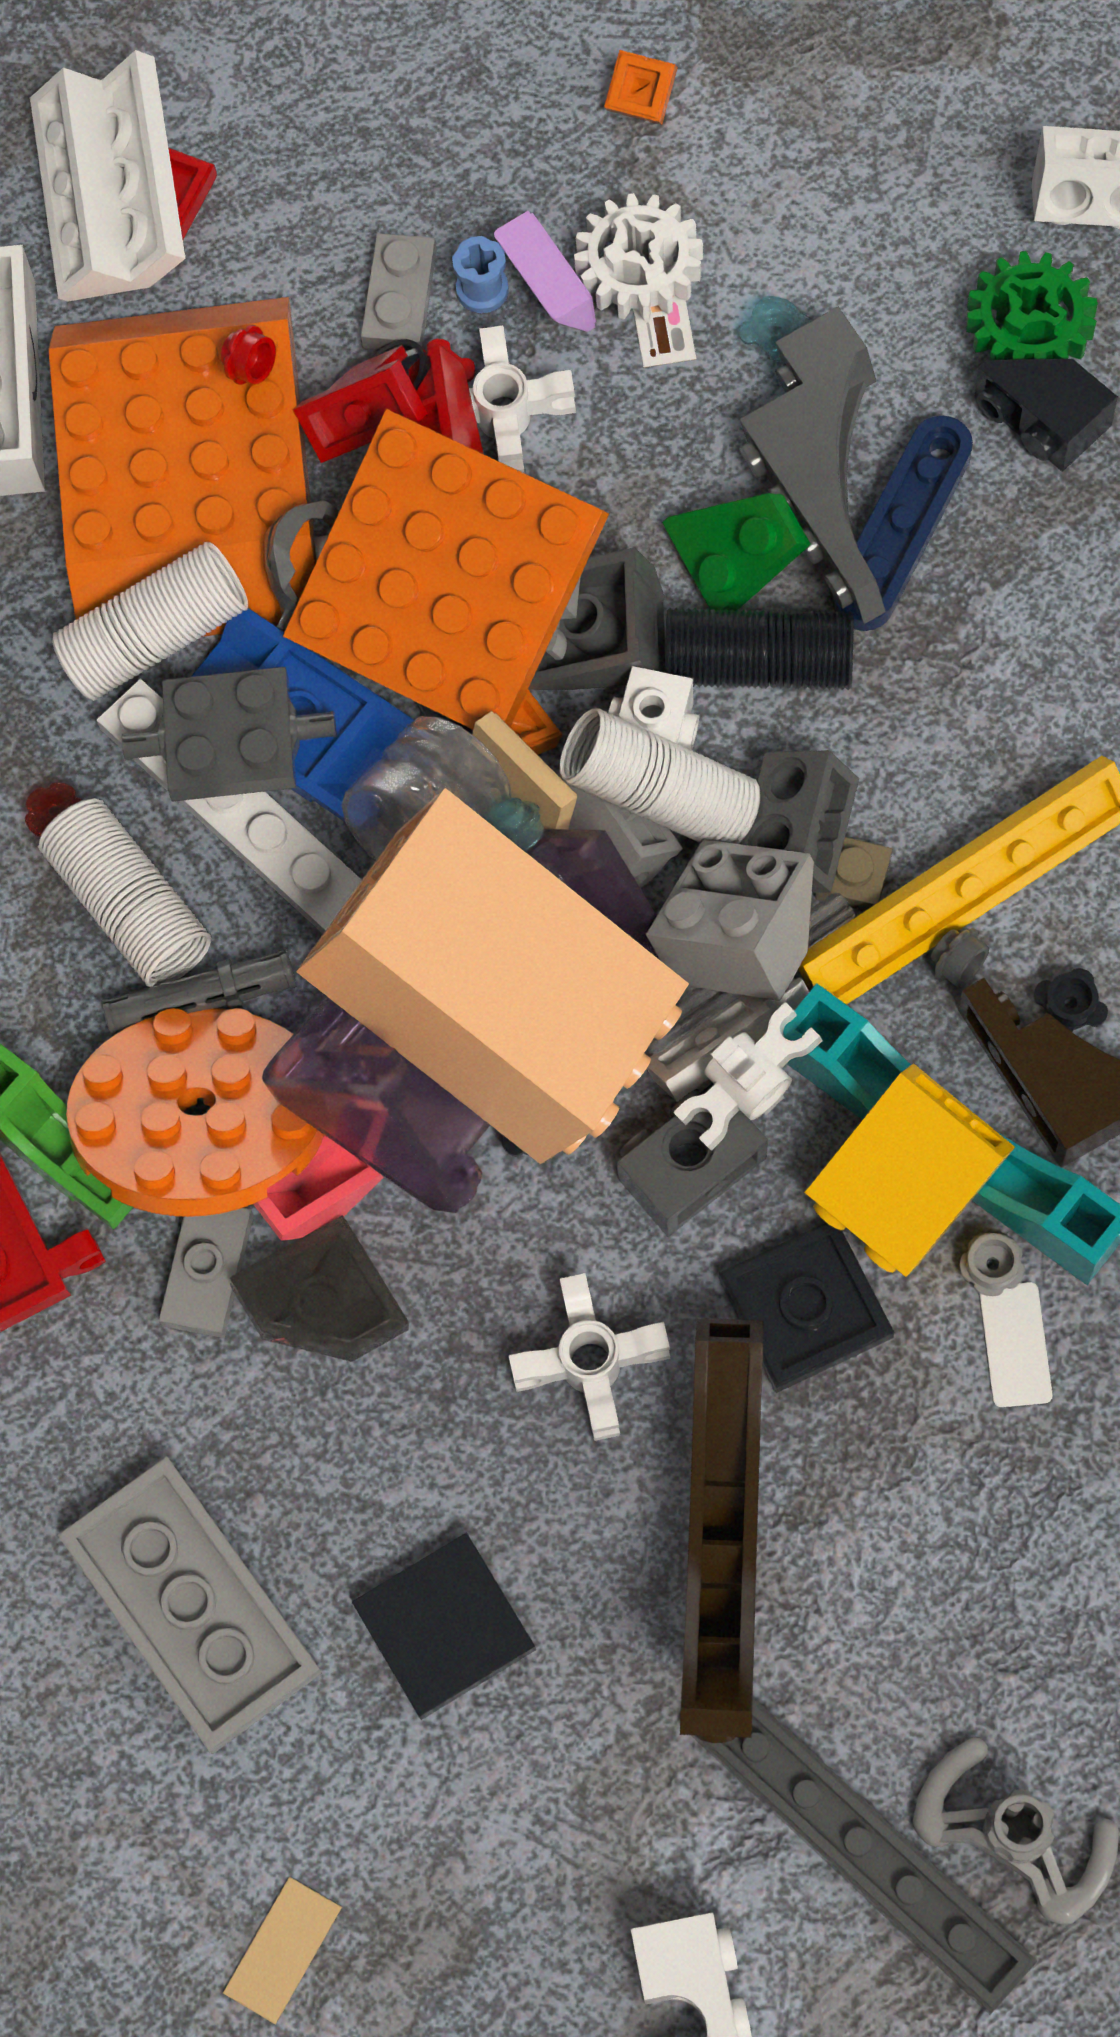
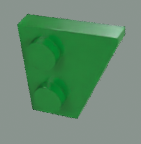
M766 493L669 516L662 522L710 610L714 608L716 611L719 608L722 611L725 609L728 611L740 609L811 545L783 494Z

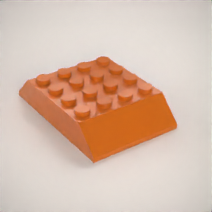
M289 297L54 326L48 349L65 560L76 620L89 613V611L94 610L95 607H101L102 603H107L109 599L113 600L114 596H120V592H125L126 589L136 585L137 582H141L142 579H146L147 576H151L152 573H157V570H162V567H167V564H172L179 557H183V554H188V551H193L194 548H198L204 542H211L225 556L239 578L248 599V608L277 627L282 613L279 602L271 589L265 569L264 536L273 522L284 513L300 504L311 502L304 431L293 412V409L301 402ZM249 325H255L262 330L264 336L274 341L276 346L275 363L269 376L259 384L247 382L239 385L226 376L224 365L221 362V349L224 341L230 334L237 332L239 329L245 330ZM313 519L303 523L290 549V561L296 572L289 583L299 599L317 562L313 539L315 538ZM222 623L221 626H217L214 630L211 629V632H206L204 636L223 634L226 623Z

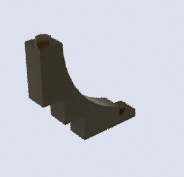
M985 978L962 990L959 1013L1061 1168L1120 1135V1059L1101 1051L1078 1037L1049 1013L1018 1030L1016 1026L1020 1025V1018L1013 1003L1004 992L1000 991L995 994Z

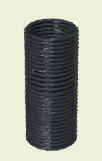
M669 608L666 614L665 673L692 678L693 687L697 685L699 688L702 685L705 688L708 685L711 688L714 685L717 688L721 685L723 688L727 685L731 688L734 685L736 688L739 686L742 688L745 686L748 688L759 686L761 689L763 687L766 689L769 687L770 682V686L773 689L776 686L782 689L785 680V687L787 689L792 685L795 690H799L801 687L804 690L807 687L810 690L813 687L816 690L820 687L823 690L826 687L829 690L832 687L835 690L838 688L849 690L852 687L854 615L851 611L848 613L845 611L834 613L831 610L828 613L825 610L822 613L819 610L816 613L812 610L809 613L806 610L803 613L800 610L797 613L793 610L790 613L786 609L782 616L780 610L775 613L771 609L767 616L765 609L761 612L758 609L754 612L752 609L748 612L744 609L741 612L739 609L736 611L733 609L722 611L719 608L716 611L713 608L710 611L707 608L704 611L702 608L699 610L694 608L691 611L688 608L685 611L683 608L680 610Z

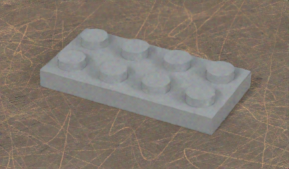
M167 1456L58 1534L63 1544L212 1755L322 1674L319 1667Z

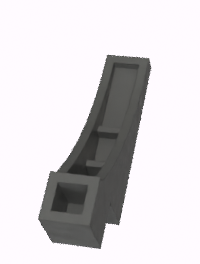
M839 306L775 342L783 365L777 368L775 372L785 394L739 419L748 442L740 447V451L756 479L764 475L767 476L773 487L767 489L768 493L783 494L811 543L804 550L806 556L813 565L822 560L830 571L829 574L824 576L825 581L839 606L843 609L851 604L862 622L866 624L886 611L876 579L859 551L853 536L848 511L847 470L851 437L866 387L877 381L866 345Z

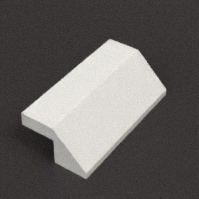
M135 50L102 80L62 68L30 97L58 299L64 301H74L149 288L185 259L155 58Z

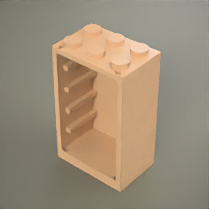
M446 788L395 833L296 971L539 1164L544 1163L561 1151L570 1155L578 1148L588 1134L597 1138L606 1130L619 1111V1106L613 1103V1100L622 1087L630 1088L648 1067L651 1058L645 1054V1051L654 1038L656 1040L662 1039L675 1025L682 1013V1010L676 1006V1003L689 985L682 977Z

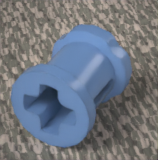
M484 236L470 237L462 241L452 257L454 273L457 276V298L462 306L469 311L476 313L492 312L501 307L509 293L508 280L503 272L506 267L505 252L498 242L491 241Z

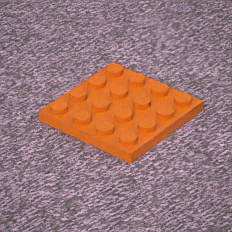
M386 409L283 637L474 730L475 722L491 711L494 714L496 713L511 727L609 513Z

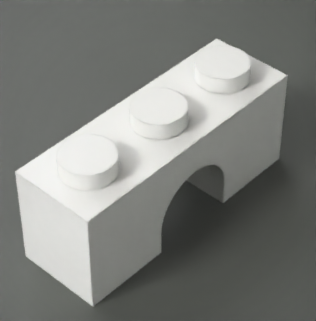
M713 1913L631 1929L645 2004L667 2000L682 2001L693 2006L700 2013L706 2024L707 2037H752L744 1997L730 2000L725 1972L738 1969L730 1927L716 1929Z

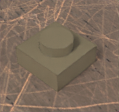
M845 837L831 893H816L815 899L866 911L881 899L893 848Z

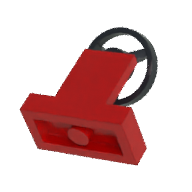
M409 339L391 342L376 352L371 359L353 366L329 389L302 401L293 409L321 463L371 443L386 409L416 423L420 422L428 414L416 392L431 368L430 359L424 348ZM420 359L419 372L414 384H412L408 376V369Z

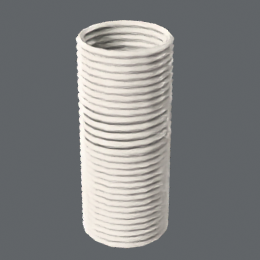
M204 542L203 545H199L193 551H188V554H183V557H179L172 564H167V567H162V570H157V573H152L151 576H147L146 579L137 582L136 585L126 589L125 592H120V596H114L113 600L109 599L107 603H102L101 607H95L94 610L74 620V623H69L68 626H64L63 629L54 632L52 643L59 662L69 679L83 696L94 701L99 697H103V694H108V691H113V688H118V685H123V682L133 679L134 676L139 675L143 670H148L149 666H155V662L159 663L161 659H166L170 657V654H175V651H180V648H185V645L195 642L196 639L206 635V632H211V629L214 630L217 626H221L222 623H227V620H232V617H237V614L247 611L248 599L239 578L225 556L214 544Z
M593 708L580 717L569 733L563 747L560 759V775L566 784L624 808V810L635 813L640 817L660 824V826L671 829L701 843L702 839L740 844L750 831L757 816L760 804V787L756 779L708 757H704L697 752H693V750L682 747V745H678L671 740L646 731V729L618 718V716H614L611 713H607V711H603L600 708Z
M95 798L82 800L65 809L47 825L40 837L38 845L40 852L43 853L44 858L50 862L54 870L57 871L58 875L65 881L80 903L87 909L91 917L101 926L107 937H110L111 942L115 944L116 948L127 959L146 986L154 987L177 980L192 970L202 960L211 943L210 933H207L206 928H203V925L196 919L195 914H192L188 906L177 895V892H174L173 888L169 886L168 881H165L164 876L155 868L151 860L148 859L147 855L136 844V841H133V838L126 832L121 823L118 822V819L107 808V805H104L103 800Z

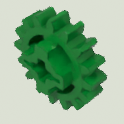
M1026 251L1020 252L1018 265L1011 266L1002 257L997 259L995 276L981 271L978 275L977 289L970 290L968 295L967 310L969 312H967L965 328L966 332L974 334L973 350L975 353L990 349V360L1068 359V355L1081 360L1085 354L1086 340H1093L1097 322L1094 319L1098 305L1097 298L1087 297L1090 285L1089 279L1086 277L1073 281L1071 278L1074 264L1068 261L1059 269L1051 266L1052 254L1047 252L1042 256L1040 263H1031ZM1062 301L1068 308L1071 322L1066 319L1068 311L1059 306ZM992 309L997 311L996 320L1004 325L1001 329L994 322Z

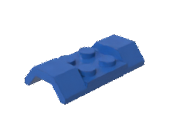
M248 608L242 614H237V617H232V620H227L220 642L191 677L286 667L289 678L290 701L297 715L324 713L334 710L337 737L334 738L325 737L300 740V747L295 758L296 788L292 790L309 802L315 801L358 832L381 823L419 776L435 739L434 733L313 651L283 637L284 632L251 609Z

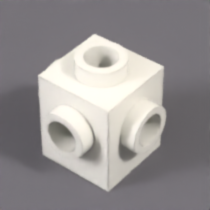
M632 666L624 698L613 697L608 713L633 723L640 728H644L646 731L671 740L678 745H682V747H686L689 750H692L694 747L699 725V715L691 713L693 707V679Z

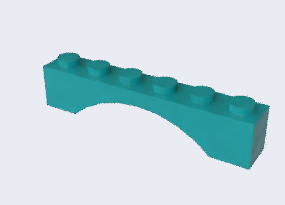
M817 983L794 1010L797 1016L786 1024L783 1031L784 1038L790 1041L802 1038L810 1027L820 1035L823 1041L812 1052L802 1057L791 1059L787 1065L862 1120L898 1075L911 1066L867 1019ZM1003 1136L1015 1148L972 1201L1088 1286L1120 1244V1204L1081 1175L1061 1168Z

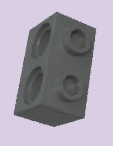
M830 750L765 752L760 774L756 779L760 787L758 813L750 831L740 844L809 853L814 861L812 892L831 893L859 777Z

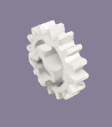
M633 193L627 196V207L619 209L614 202L608 200L605 202L604 218L591 213L586 217L587 232H577L575 273L581 275V282L590 294L596 292L598 309L602 311L613 302L618 305V318L625 319L630 309L635 308L639 309L643 321L650 319L651 307L659 305L661 310L666 314H670L673 312L672 297L674 295L687 301L691 297V282L700 281L701 279L700 260L703 259L702 239L696 238V223L693 219L681 222V206L675 203L666 211L659 209L658 195H652L647 205H638V200ZM610 240H612L613 244H611V245H609V246H607V247L604 248V246H605ZM604 250V257L600 258V254ZM678 255L674 267L666 274L664 269L673 265V257Z

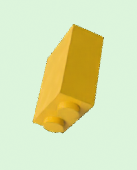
M913 1063L898 1075L804 1193L816 1202L813 1205L814 1210L826 1223L838 1230L847 1228L866 1244L864 1246L865 1253L874 1263L888 1272L893 1273L898 1270L907 1277L926 1257L1009 1156L1015 1146Z

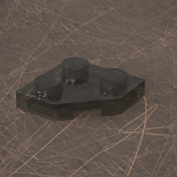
M343 1215L229 1278L230 1287L262 1340L353 1362L409 1330V1321Z

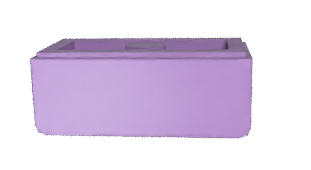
M526 211L495 230V239L554 321L586 332L595 328L596 319L591 294L533 213L530 214L529 211Z

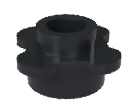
M1082 968L1073 969L1071 972L1057 976L1052 982L1043 980L1035 988V1002L1044 1007L1046 1014L1049 1013L1071 1032L1086 1025L1099 1027L1107 1019L1108 1008L1106 1004L1098 1001L1099 995L1094 984V977L1088 970ZM1067 999H1074L1077 1006L1070 1009L1066 1007L1065 1001Z

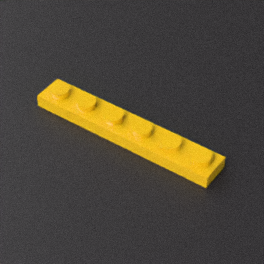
M1101 755L808 948V952L798 970L809 992L817 983L847 1005L935 947L950 930L955 929L959 931L1119 825L1120 774L1115 762Z

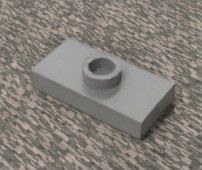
M241 1208L221 1214L183 1218L159 1317V1323L162 1327L225 1338L254 1217L251 1209Z

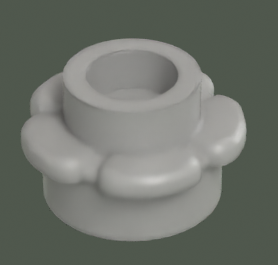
M983 1233L970 1240L968 1252L964 1253L960 1259V1271L966 1281L974 1284V1288L978 1293L986 1296H998L1003 1293L1004 1289H1014L1018 1286L1024 1276L1025 1266L1021 1263L1022 1250L1013 1239L1001 1234ZM994 1259L998 1262L999 1267L996 1270H990L986 1262Z

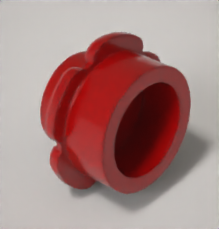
M249 325L245 330L239 329L237 332L230 334L224 341L221 349V362L224 365V372L229 379L234 380L239 385L247 382L251 384L263 382L272 371L276 359L274 341L264 336L262 330L255 325Z

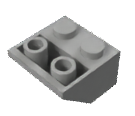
M702 839L646 936L660 961L688 982L689 987L780 1001L808 952L814 861L809 853Z

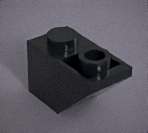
M1074 359L986 360L978 367L974 395L980 409L988 418L996 423L1004 422L1021 437L1024 446L1034 457L1041 461L1049 460L1062 472L1112 426L1118 399L1116 394Z

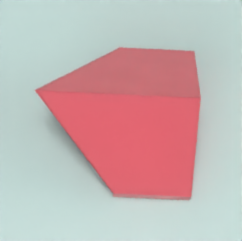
M348 1121L338 1128L326 1129L322 1143L308 1166L298 1176L291 1172L282 1180L267 1188V1198L253 1205L281 1241L323 1236L386 1176L387 1169Z

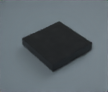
M824 1223L719 1272V1281L738 1319L764 1320L762 1366L776 1393L894 1338L895 1332L843 1231L832 1227L828 1223Z
M467 1532L352 1601L420 1720L536 1651L534 1643Z

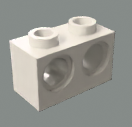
M1042 126L1032 178L1034 221L1052 222L1059 225L1071 223L1102 225L1120 229V131Z

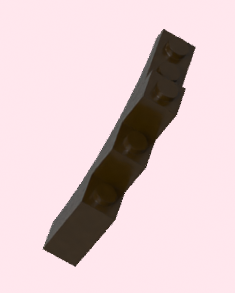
M697 1318L680 1735H695L698 1739L709 1743H725L734 1740L736 1737L752 1738L764 1320Z

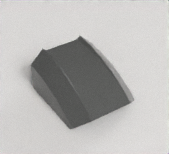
M635 547L588 559L580 576L577 617L560 619L559 629L564 633L567 640L566 653L563 659L555 660L545 651L528 689L577 690L627 685L632 666L664 673L665 632L663 601L665 596L655 566Z

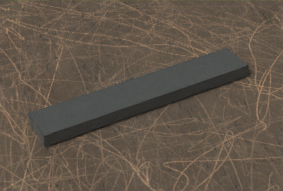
M754 1698L752 1706V1738L736 1737L734 1740L725 1743H709L698 1739L695 1735H691L989 2015L994 2012L1036 1964L1037 1960Z

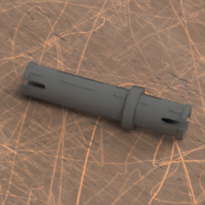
M285 948L278 952L232 964L230 959L217 962V969L162 983L126 995L102 999L109 1031L114 1036L127 1027L154 1017L166 1009L177 1008L187 1013H193L228 1006L229 1009L242 1008L243 1001L289 988L293 989L297 985L291 961Z

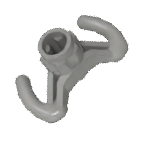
M977 1737L969 1738L949 1751L930 1771L918 1795L913 1817L915 1831L929 1846L943 1847L947 1844L970 1843L991 1855L999 1863L1007 1865L1030 1882L1037 1899V1909L1045 1919L1063 1925L1074 1923L1095 1904L1109 1883L1117 1860L1118 1826L1109 1819H1102L1096 1823L1093 1832L1092 1852L1086 1870L1076 1885L1065 1887L1050 1847L1054 1839L1051 1832L1054 1813L1047 1802H1040L1032 1797L1028 1790L1019 1789L1013 1790L1001 1800H995L990 1808L946 1812L944 1809V1799L950 1788L964 1772L984 1760L988 1753L987 1744L982 1739ZM983 1823L981 1831L973 1827H962L965 1824ZM1038 1858L1040 1859L1047 1879H1044L1041 1870L1037 1868L1035 1865H1033V1863Z

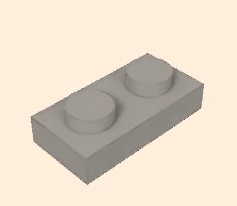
M377 233L361 333L363 349L380 350L387 344L401 339L413 340L423 348L437 252L435 238Z

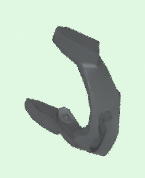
M342 496L336 508L324 500L300 504L280 516L265 533V569L271 589L279 602L282 613L277 628L285 632L299 601L289 583L296 572L290 561V549L303 523L309 519H321L329 524L332 529L345 500L344 496Z

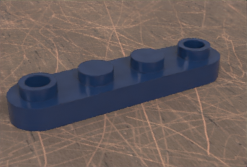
M934 416L918 425L856 542L859 551L876 579L886 612L864 624L851 604L842 609L833 596L835 613L837 611L840 613L851 611L853 613L854 630H874L889 620L970 463L973 446L972 436L965 424L956 418ZM936 449H944L951 456L946 459H937L931 455V452Z

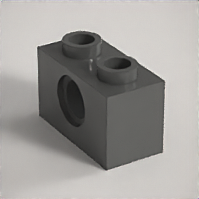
M699 1089L691 1091L679 1100L670 1111L672 1119L654 1133L650 1129H644L632 1137L620 1151V1155L623 1158L617 1161L619 1181L667 1237L672 1235L767 1158L768 1139L741 1110L730 1119L725 1137L712 1151L699 1139L712 1125L713 1118L710 1113H697L687 1125L673 1113L685 1100L706 1093H702ZM693 1144L700 1147L706 1153V1157L697 1165L682 1166L672 1159L671 1154L681 1145Z

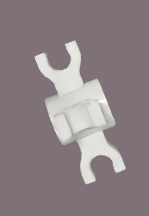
M503 325L481 328L480 337L485 368L477 374L473 388H469L476 422L486 435L496 440L498 461L525 473L520 434L529 425L531 415H565L576 413L571 370L558 371L538 379L526 380L523 372L508 362ZM500 397H508L514 400L505 406H496L490 403Z
M786 1002L773 1013L766 1034L757 1043L745 1032L733 1039L729 1036L710 1054L713 1058L704 1071V1074L714 1085L705 1094L685 1100L673 1112L685 1125L699 1112H708L712 1115L713 1122L710 1129L699 1137L711 1151L723 1140L730 1119L739 1110L750 1120H754L762 1114L767 1115L784 1098L783 1094L792 1082V1078L782 1068L791 1059L809 1054L823 1041L820 1035L811 1027L798 1040L790 1041L784 1038L783 1031L786 1024L797 1016L795 1011Z
M586 1274L560 1278L570 1327L563 1334L559 1347L509 1355L516 1392L566 1379L574 1389L583 1392L585 1395L594 1441L620 1436L619 1423L610 1386L617 1379L620 1367L670 1359V1346L665 1324L660 1322L629 1332L614 1334L608 1326L595 1320ZM595 1344L606 1350L608 1358L597 1369L583 1370L572 1362L573 1354L581 1346Z

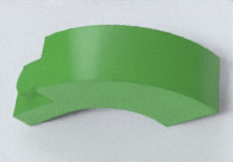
M0 1044V1140L71 1201L76 1200L114 1230L133 1207L114 1199L109 1187L96 1179L92 1174L87 1176L74 1156L66 1115L67 1105L48 1087L37 1071Z

